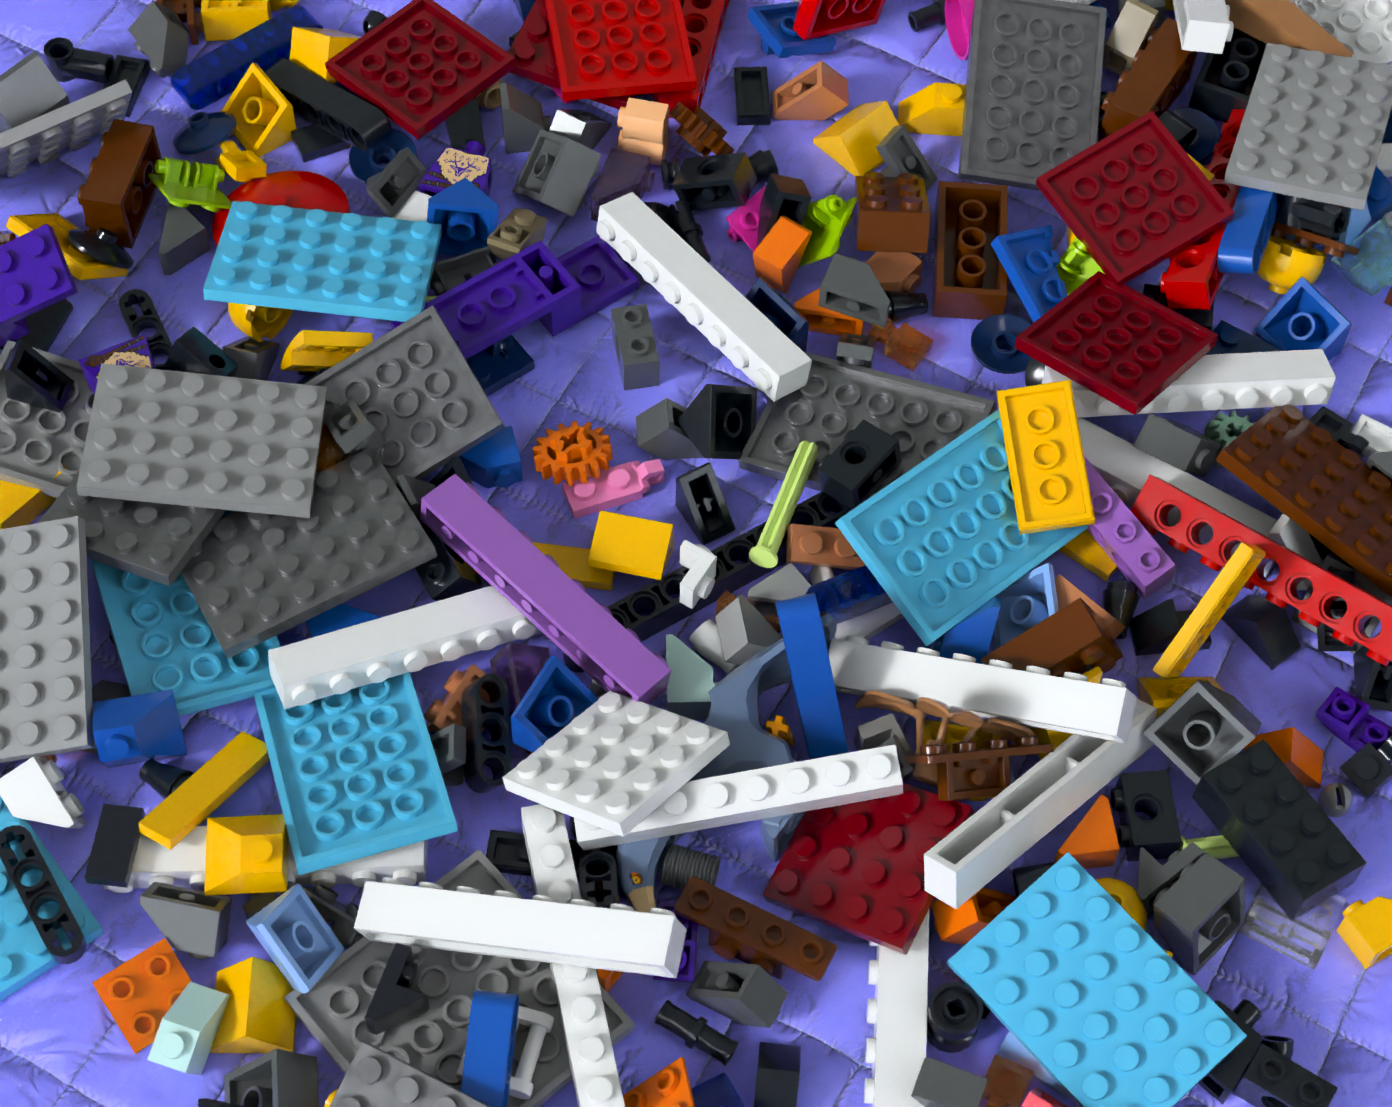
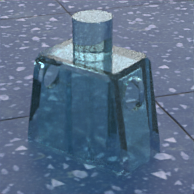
M1383 217L1350 245L1360 249L1357 256L1345 252L1343 258L1334 256L1330 259L1351 285L1370 296L1377 294L1384 287L1392 285V226Z

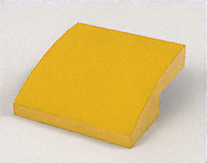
M302 330L287 347L280 363V371L317 372L320 369L331 368L372 343L373 333Z

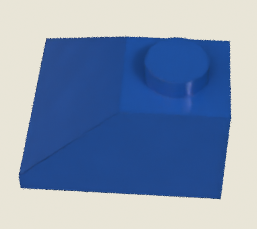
M173 689L93 702L92 732L100 762L106 767L112 768L146 762L149 759L159 760L187 755Z

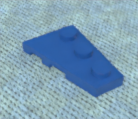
M1051 225L1000 235L991 243L1033 323L1067 297L1065 283L1059 279L1056 267L1060 262L1058 252L1053 251L1050 239L1053 236Z

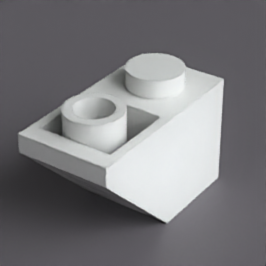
M32 757L0 778V796L13 817L65 828L81 829L87 825L81 816L84 813V809L80 801L74 794L66 792L60 782L64 779L63 774L52 760L47 761L46 758Z

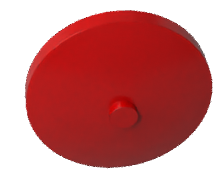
M280 171L266 174V177L254 178L242 184L227 196L231 203L233 201H249L256 204L285 205L292 208L351 213L344 191L335 182L325 176L307 171ZM222 208L221 212H215L212 232L216 246H218L230 209Z

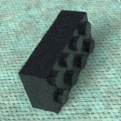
M1233 28L1232 39L1230 42H1225L1222 54L1207 53L1194 84L1188 108L1199 110L1210 118L1224 123L1228 122L1232 109H1246L1267 44Z
M1264 739L1203 774L1192 796L1194 801L1291 921L1352 885L1367 863Z

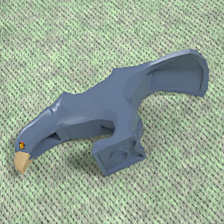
M826 611L820 614L829 653L831 640L835 639L837 624ZM783 638L775 644L762 649L735 668L708 692L711 699L709 717L704 724L727 731L730 745L689 781L794 762L788 743L764 731L759 716V697L764 691L792 681ZM805 812L762 820L761 838L768 857L773 862L778 859L789 844ZM683 833L619 844L617 846L615 861L618 886L624 898L628 899L632 908L635 909V912L649 913L651 908H656L654 895L656 878L664 862L669 845L671 843L674 844Z

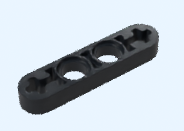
M139 289L125 292L120 297L119 307L132 339L138 337L141 330L149 327L157 330V333L151 338H146L152 356L157 354L169 356L173 346L147 292ZM138 304L143 316L137 318L132 306ZM166 362L160 365L155 364L156 369L163 370Z
M20 825L4 828L0 831V859L48 952L58 963L70 964L76 962L86 951L85 937L33 837L26 828ZM16 839L26 856L21 861H18L10 845V842ZM38 869L43 872V877L38 884L34 886H24L21 884L22 876L27 871ZM55 901L60 904L59 912L53 918L42 919L38 916V910L44 903ZM60 927H63L67 937L71 940L72 947L68 950H64L61 946V942L55 932Z

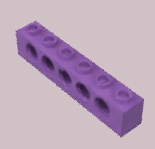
M1084 456L1095 516V524L1087 525L1088 528L1086 530L1127 580L1137 586V592L1145 599L1174 578L1176 565Z

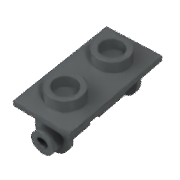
M489 246L477 248L450 259L440 260L434 265L430 287L439 296L465 282V279L472 278L500 262H496V257Z
M317 884L316 887L301 886L328 924L330 920L334 922L331 930L344 947L348 949L364 937L354 929L359 906L350 903L349 907L343 905L336 900L338 894L324 885Z

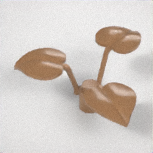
M870 690L866 691L855 705V709L879 708L913 716L916 719V750L914 754L920 753V746L924 745V719L926 714L942 718L936 740L929 739L926 745H944L945 751H949L951 748L943 743L949 721L971 727L961 742H970L979 729L1001 736V738L1014 742V737L1036 736L1032 730L1022 725L996 718L982 719L966 709L947 706L944 702L927 697L918 698L917 707H915L912 702L900 697ZM916 763L912 777L923 783L938 786L937 763Z

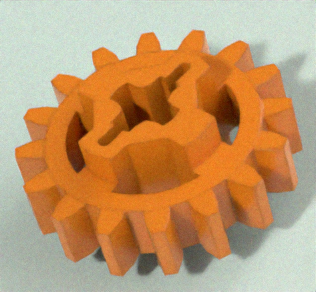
M573 421L571 427H565L564 424L559 423L557 431L546 429V438L537 437V446L532 448L536 472H541L542 479L544 480L553 477L555 485L561 483L562 480L567 481L568 486H573L575 480H580L583 484H587V477L600 478V469L608 470L609 461L613 460L609 435H604L603 428L601 427L592 430L591 423L589 422L583 427L578 426L577 421Z

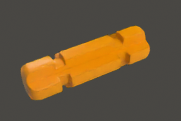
M776 715L774 721L767 720L765 728L768 733L784 740L789 746H794L795 738L783 716Z

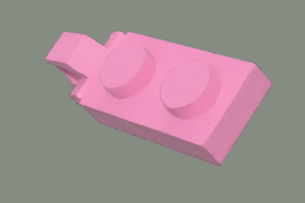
M660 458L641 464L640 461H632L610 467L608 470H600L601 477L597 479L589 476L587 477V484H583L580 480H575L573 486H568L567 481L561 482V486L572 516L576 519L599 512L600 510L603 511L642 499L643 494L650 491V486L665 481V470Z

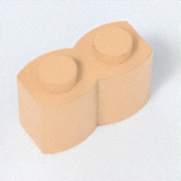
M629 97L626 107H620L617 126L622 127L618 137V149L623 150L624 160L661 166V159L666 158L669 144V104Z

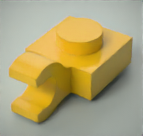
M232 140L224 141L218 145L223 153H220V157L216 158V162L232 179L239 182H249L253 178L266 177L267 164L251 150L241 151Z

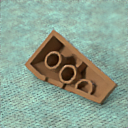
M1225 0V4L1230 6L1229 21H1233L1234 28L1266 44H1284L1289 47L1320 51L1342 57L1353 56V53L1292 0Z

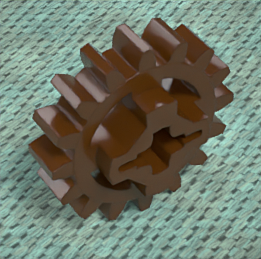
M678 102L669 113L681 124L676 132L703 156H708L711 151L715 155L731 154L734 151L722 139L728 132L699 106L691 112L681 102Z

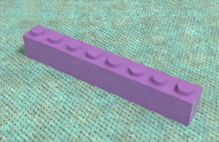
M453 474L422 497L420 520L604 690L624 695L637 702L641 701L650 704L667 689L672 670L664 658L659 654H653L644 646L633 630L623 627L613 617L608 607L601 603L598 604L590 597L578 580L568 577L559 568L554 558L548 554L544 555L535 547L530 537L524 531L513 527L506 520L500 509L490 506L480 497L479 492L471 483H465L460 477Z

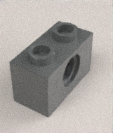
M647 304L611 309L612 337L624 391L659 386V357Z

